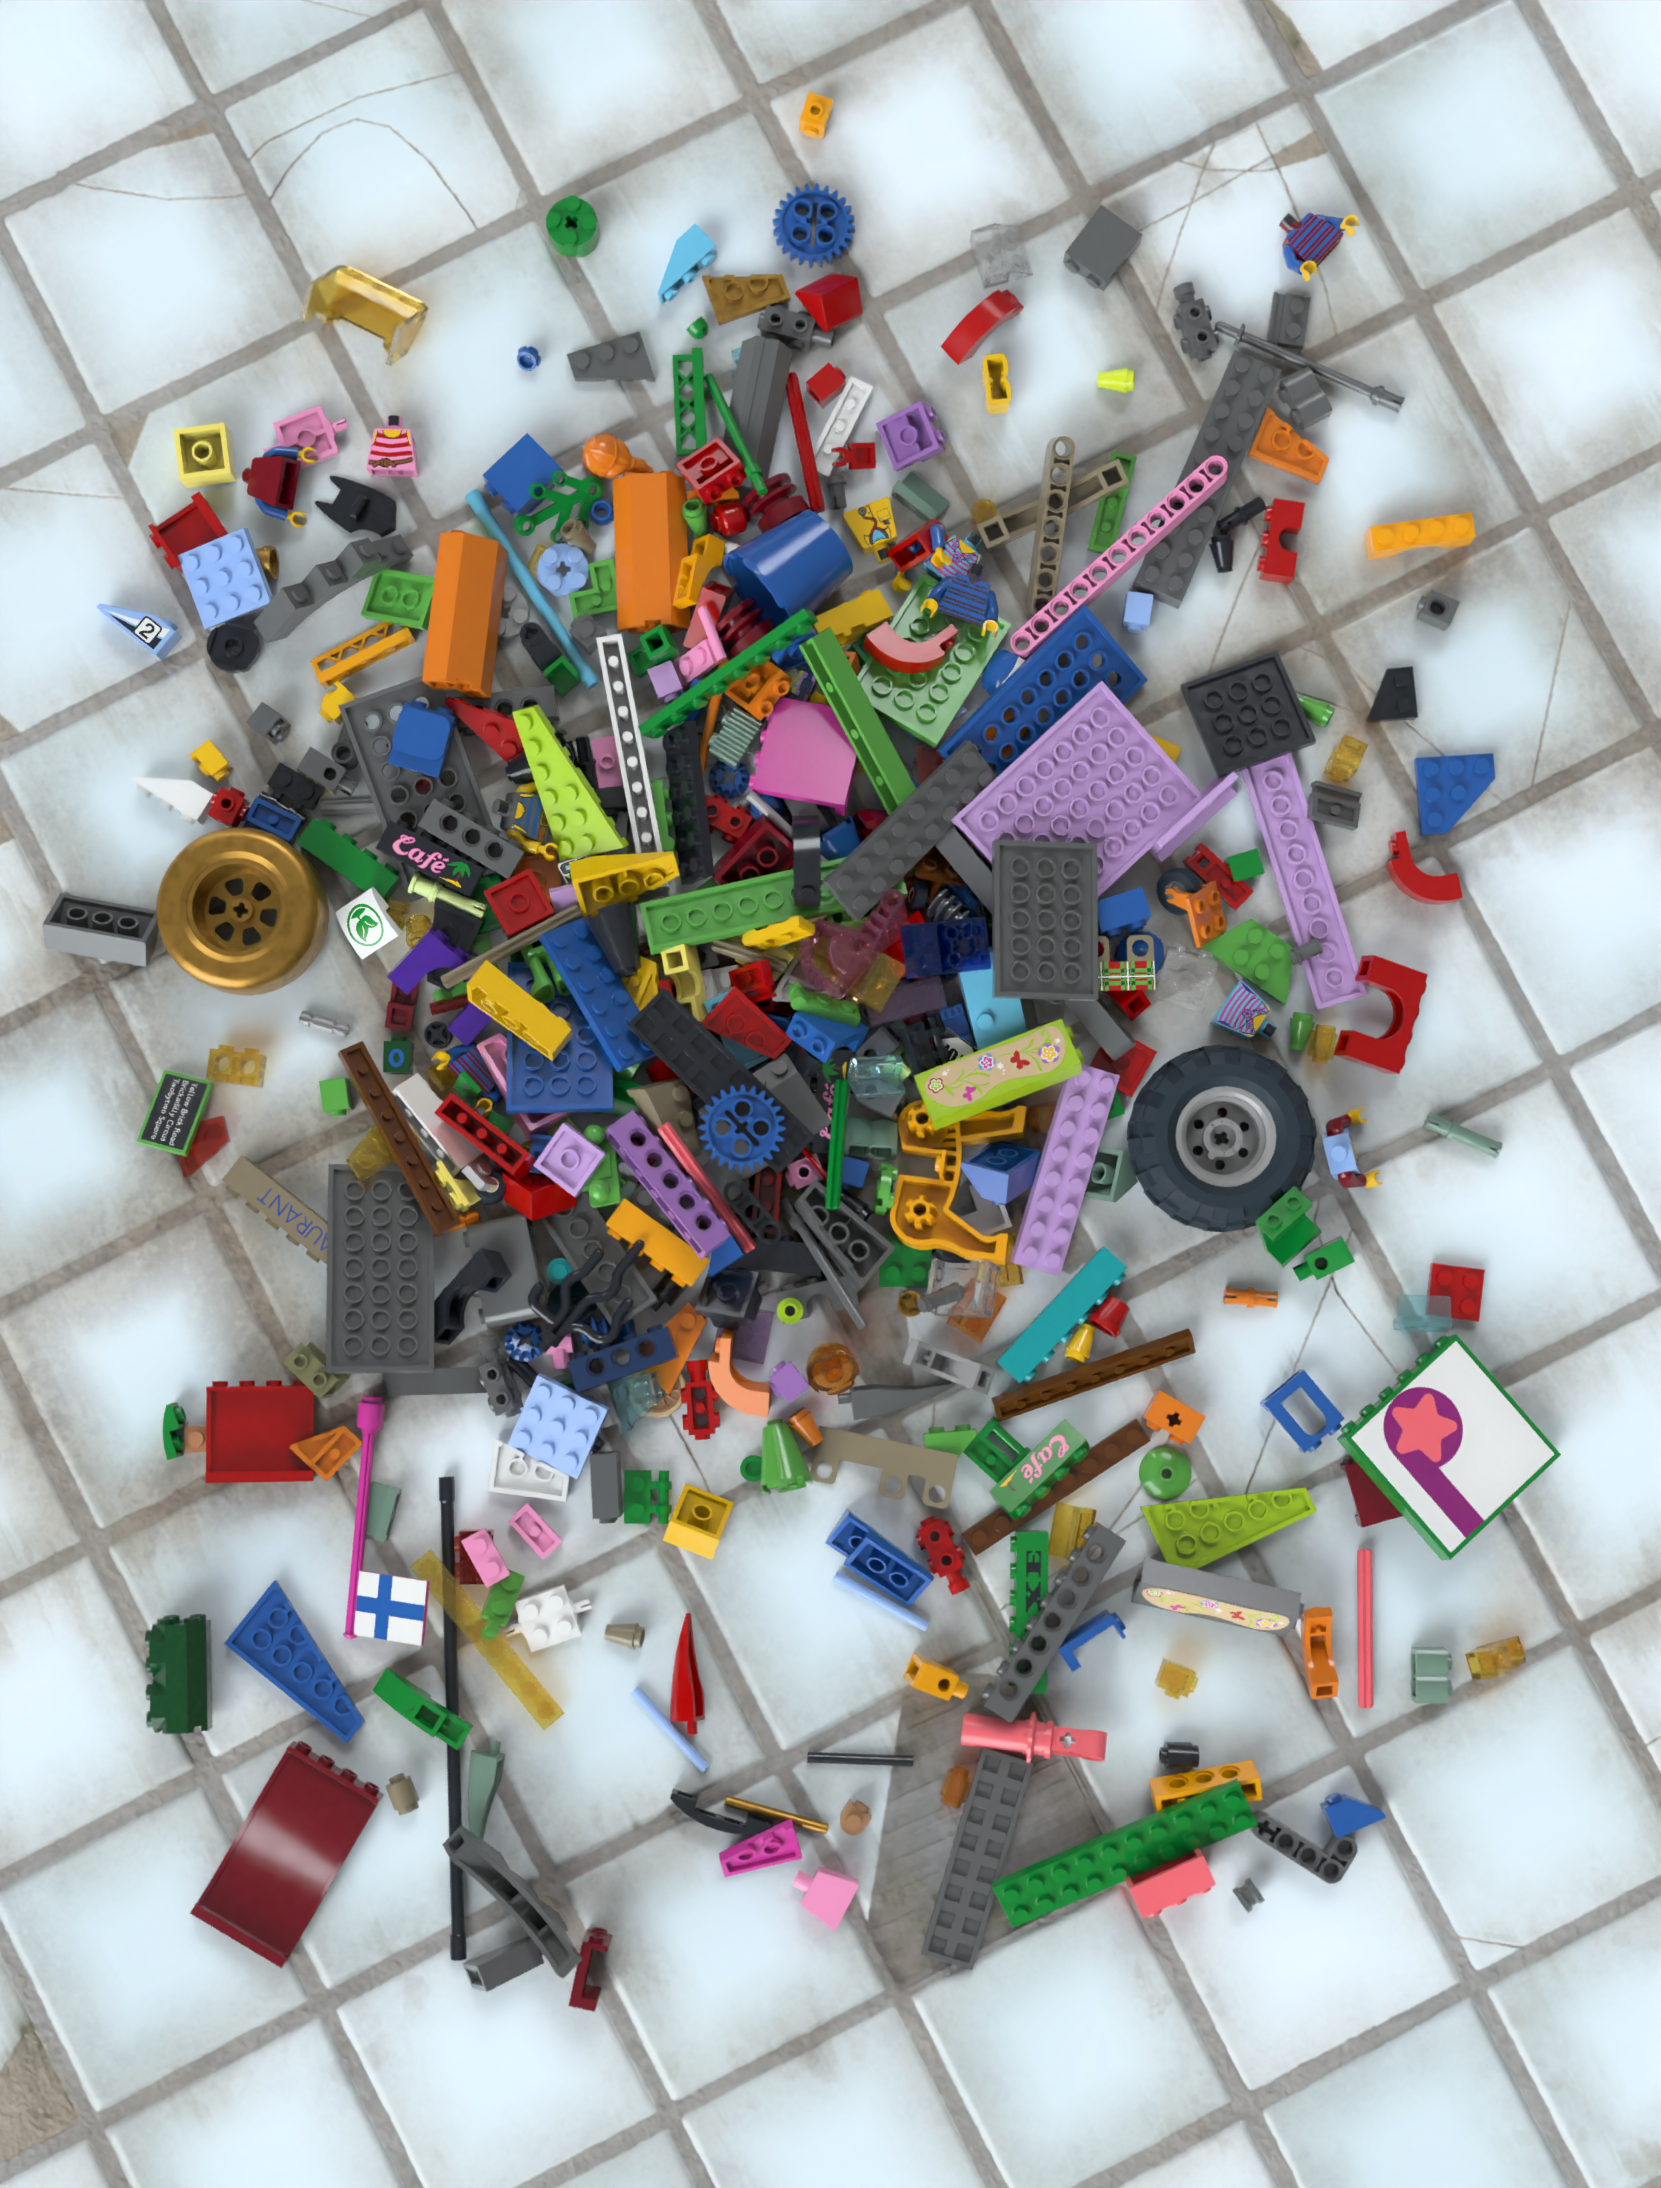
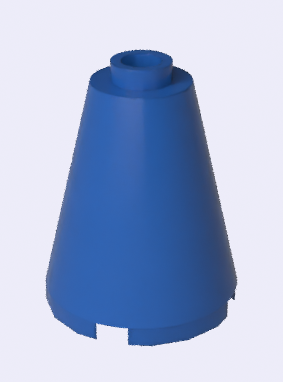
M851 816L844 818V822L839 825L836 824L820 835V854L828 861L848 857L861 844Z

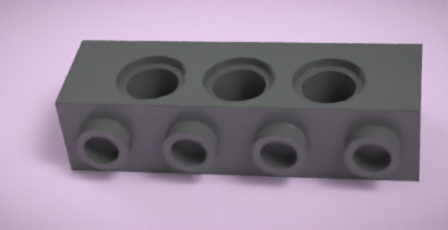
M554 685L491 693V698L453 697L467 701L468 705L480 709L486 707L500 712L506 706L513 708L512 712L526 708L528 704L535 703L540 706L551 725H554V721H560L557 692ZM453 712V716L458 719L456 724L459 732L462 733V736L476 735V733Z
M444 797L441 800L433 798L418 826L505 878L513 877L527 853L522 850L523 844L511 837L508 841L499 836L500 830L490 824H487L486 827L477 823L478 817L466 810L463 814L454 809L456 804ZM449 816H454L458 821L457 828L453 831L448 830L445 826V820ZM472 829H476L480 833V840L476 844H471L467 838L469 831ZM496 842L500 843L503 847V853L498 858L493 857L490 853L491 845Z

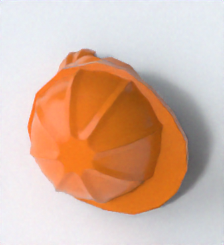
M602 433L589 438L582 449L583 467L588 473L596 477L616 478L625 472H653V468L644 459L631 456L626 444L609 433Z

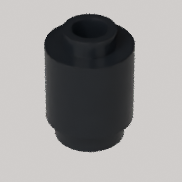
M1165 1742L1164 1747L1159 1749V1761L1164 1763L1165 1769L1191 1770L1192 1767H1198L1199 1748L1197 1745H1192L1191 1742Z

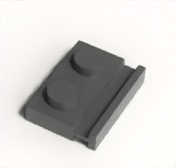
M1274 292L1266 341L1281 347L1303 349L1311 297L1287 293L1284 295Z
M1320 781L1311 783L1312 793L1309 796L1307 819L1352 831L1358 828L1361 806L1359 800L1362 797V793Z

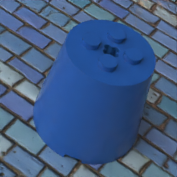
M805 510L727 553L723 558L725 572L729 577L733 576L736 582L733 589L740 600L743 602L749 598H754L757 601L755 609L762 607L764 610L758 622L760 623L771 618L777 626L803 608L815 613L853 572V564L844 543L824 519L810 510Z

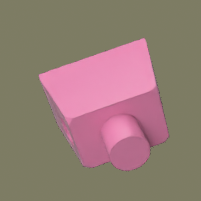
M818 1866L813 1877L798 1871L792 1885L805 1892L801 1899V1905L832 1930L836 1931L859 1887V1880Z

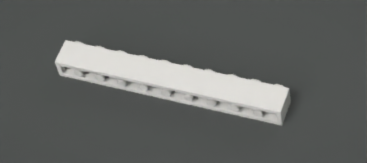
M622 633L596 638L636 853L663 852L642 735L638 728L639 719ZM669 882L655 890L649 889L644 894L649 895L670 891Z

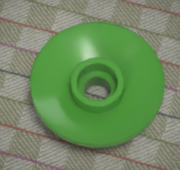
M1158 1447L1148 1452L1142 1459L1139 1466V1479L1143 1488L1150 1495L1159 1499H1172L1181 1495L1189 1486L1191 1466L1186 1456L1179 1450L1172 1447ZM1164 1469L1171 1471V1476L1167 1479L1162 1477Z

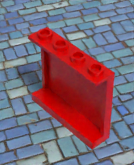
M267 1380L266 1386H255V1381H239V1386H228V1381H212V1386L206 1387L205 1483L314 1481V1470L289 1448L292 1444L314 1437V1393L301 1380H293V1385H282V1380Z

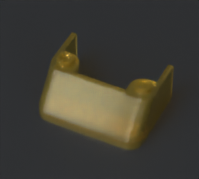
M338 265L308 284L299 321L305 323L316 316L323 323L333 324V322L343 319L384 339L382 346L388 354L386 364L391 366L408 353L426 318L428 307L423 302L352 267Z

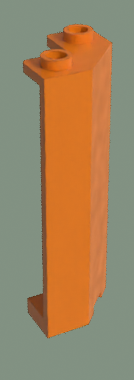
M661 471L659 473L626 472L623 473L622 477L613 480L618 631L638 635L650 631L659 624L667 627L670 633H677L689 628L690 606L683 609L673 606L681 559L688 556L687 522L682 516V507L686 502L685 478L675 475L673 471Z
M461 530L440 533L422 681L432 690L457 689L466 698H491L508 551L496 540L469 534Z

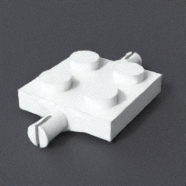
M565 1584L524 1597L515 1602L518 1623L504 1627L505 1635L508 1638L522 1632L523 1636L527 1639L531 1652L581 1636L582 1632L578 1624V1613L592 1609V1604L589 1598L574 1603L568 1595Z

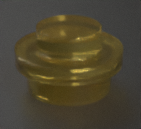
M980 499L972 507V517L979 524L997 516V507L989 499Z

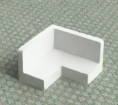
M973 1185L969 1186L977 1211L959 1218L984 1236L1012 1227L1005 1205H997L992 1203L991 1200L982 1198Z

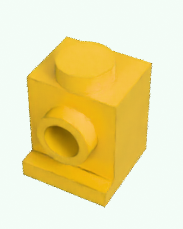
M337 680L334 683L337 689L329 691L323 697V703L320 705L322 709L318 713L329 723L334 720L340 725L344 720L338 705L357 698Z
M207 740L189 754L194 762L200 763L197 766L207 778L211 775L218 783L225 780L230 775L229 771L233 769L232 765L210 740Z

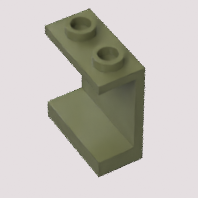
M310 1342L307 1346L300 1343L282 1361L319 1399L332 1397L349 1379L345 1373H326V1354L313 1342Z

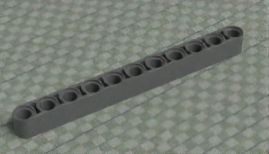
M953 825L935 845L992 914V867L963 833ZM1099 996L1097 1001L1063 1000L1114 1061H1117L1136 1045L1130 1033Z

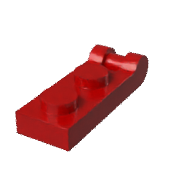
M1200 843L1195 848L1196 852L1191 857L1187 856L1183 860V864L1205 884L1216 881L1220 898L1236 911L1254 891L1243 880L1234 882L1230 868L1210 849ZM1203 858L1209 862L1205 868L1198 864Z

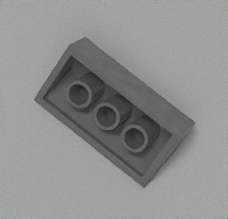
M62 893L58 896L43 922L45 949L147 967L155 951L159 931L155 910Z

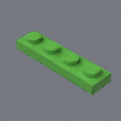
M1112 451L1109 463L1117 459L1120 460L1129 480V486L1099 501L1087 551L1103 554L1116 542L1137 456Z

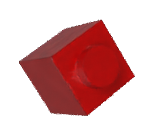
M827 363L806 381V391L824 409L843 392L846 386V376L839 367L836 366L834 368L830 363Z

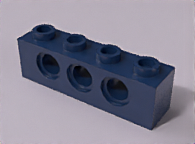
M662 1324L647 1328L648 1333L638 1337L637 1333L622 1337L623 1342L614 1346L611 1342L597 1346V1352L588 1354L586 1350L572 1355L573 1360L567 1362L576 1391L582 1393L680 1358L670 1327L663 1328ZM646 1341H651L654 1344V1352L649 1356L643 1355L641 1351V1346ZM621 1350H626L629 1353V1361L624 1365H620L616 1360L617 1353ZM596 1359H601L604 1362V1370L599 1374L594 1373L591 1367Z

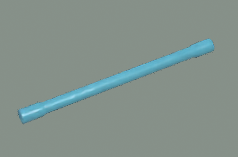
M478 489L469 492L465 496L467 502L476 516L480 518L493 540L500 542L508 551V564L570 659L575 670L579 673L581 681L587 690L594 688L600 683V680L569 636L492 515Z

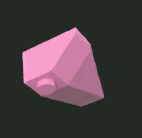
M498 1033L477 1044V1048L506 1102L507 1038ZM571 1112L515 1113L512 1115L526 1139L530 1141L532 1140L531 1134L545 1133Z

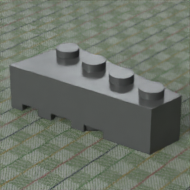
M815 1179L793 1206L854 1290L858 1292L896 1247L842 1201H840V1208L838 1210L826 1209V1188Z

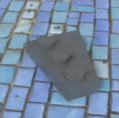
M640 331L567 354L575 381L623 380V382H633V380H646V382H656Z

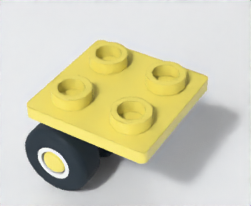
M441 1160L436 1162L434 1172L442 1187H446L450 1192L448 1198L455 1210L461 1209L465 1213L470 1206L478 1201L485 1205H495L503 1199L506 1185L503 1180V1174L499 1171L492 1170V1173L489 1175L493 1181H496L495 1183L498 1186L487 1191H479L471 1181L453 1179Z

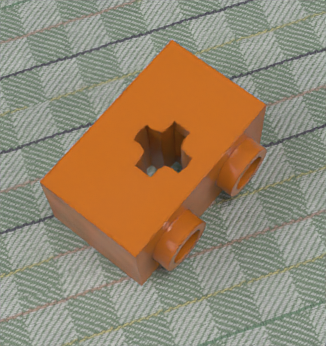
M1156 1390L1142 1415L1147 1420L1146 1426L1157 1432L1162 1428L1170 1433L1169 1439L1181 1446L1183 1442L1192 1443L1206 1416L1160 1390ZM1177 1413L1175 1418L1179 1420L1178 1423H1171L1169 1426V1420L1166 1418L1167 1415Z

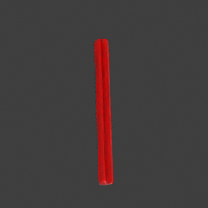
M791 372L788 375L786 394L810 510L818 514L825 511V505L798 376L795 372Z

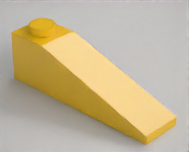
M673 851L592 856L569 862L572 883L584 918L590 913L593 918L599 915L598 909L612 904L628 901L630 903L638 899V895L649 889L655 890L680 875Z

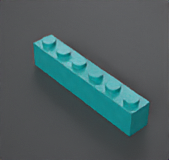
M1102 1246L1004 1351L996 1362L1018 1383H1021L1023 1380L1025 1382L1030 1381L1037 1373L1035 1367L1041 1361L1046 1363L1054 1355V1346L1058 1342L1064 1344L1073 1334L1070 1329L1076 1323L1081 1325L1090 1316L1091 1313L1088 1310L1094 1303L1099 1306L1109 1295L1105 1291L1112 1284L1116 1287L1126 1277L1123 1272L1127 1267L1105 1246Z

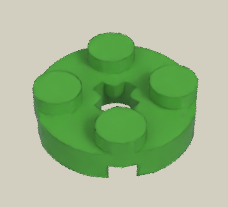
M881 1163L878 1172L882 1173L881 1178L876 1181L873 1207L875 1208L873 1211L874 1215L884 1216L885 1213L889 1214L890 1208L893 1207L894 1193L890 1192V1189H892L893 1183H896L898 1168L892 1167V1164Z

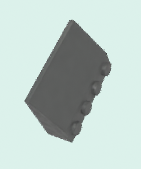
M783 1053L753 1073L814 1135L832 1123L786 1053ZM704 1106L697 1110L700 1115L709 1114V1111ZM720 1121L716 1125V1132L719 1135H726L731 1130L724 1121ZM739 1140L735 1144V1152L740 1155L746 1154L749 1151V1145L744 1140ZM764 1161V1167H762L758 1162H755L754 1171H751L747 1164L744 1166L743 1172H740L738 1164H735L734 1167L743 1181L767 1167L768 1164Z

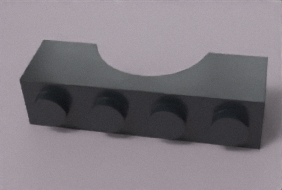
M480 1248L434 1300V1343L450 1345L464 1330L465 1308L469 1299L476 1291L483 1290L497 1293L512 1276L500 1252Z

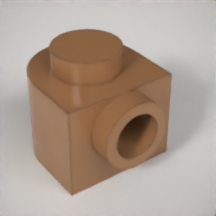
M848 1800L840 1814L842 1830L849 1835H858L863 1832L872 1818L871 1813L868 1812L870 1808L859 1800H856L855 1803Z

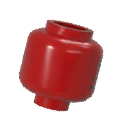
M737 500L725 502L715 506L713 513L710 515L711 524L714 531L720 533L723 537L737 535L746 531L747 522H750V513Z

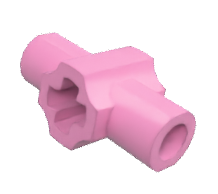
M572 1332L564 1337L557 1348L551 1346L548 1349L547 1355H552L553 1370L569 1368L567 1364L570 1361L569 1353H574Z

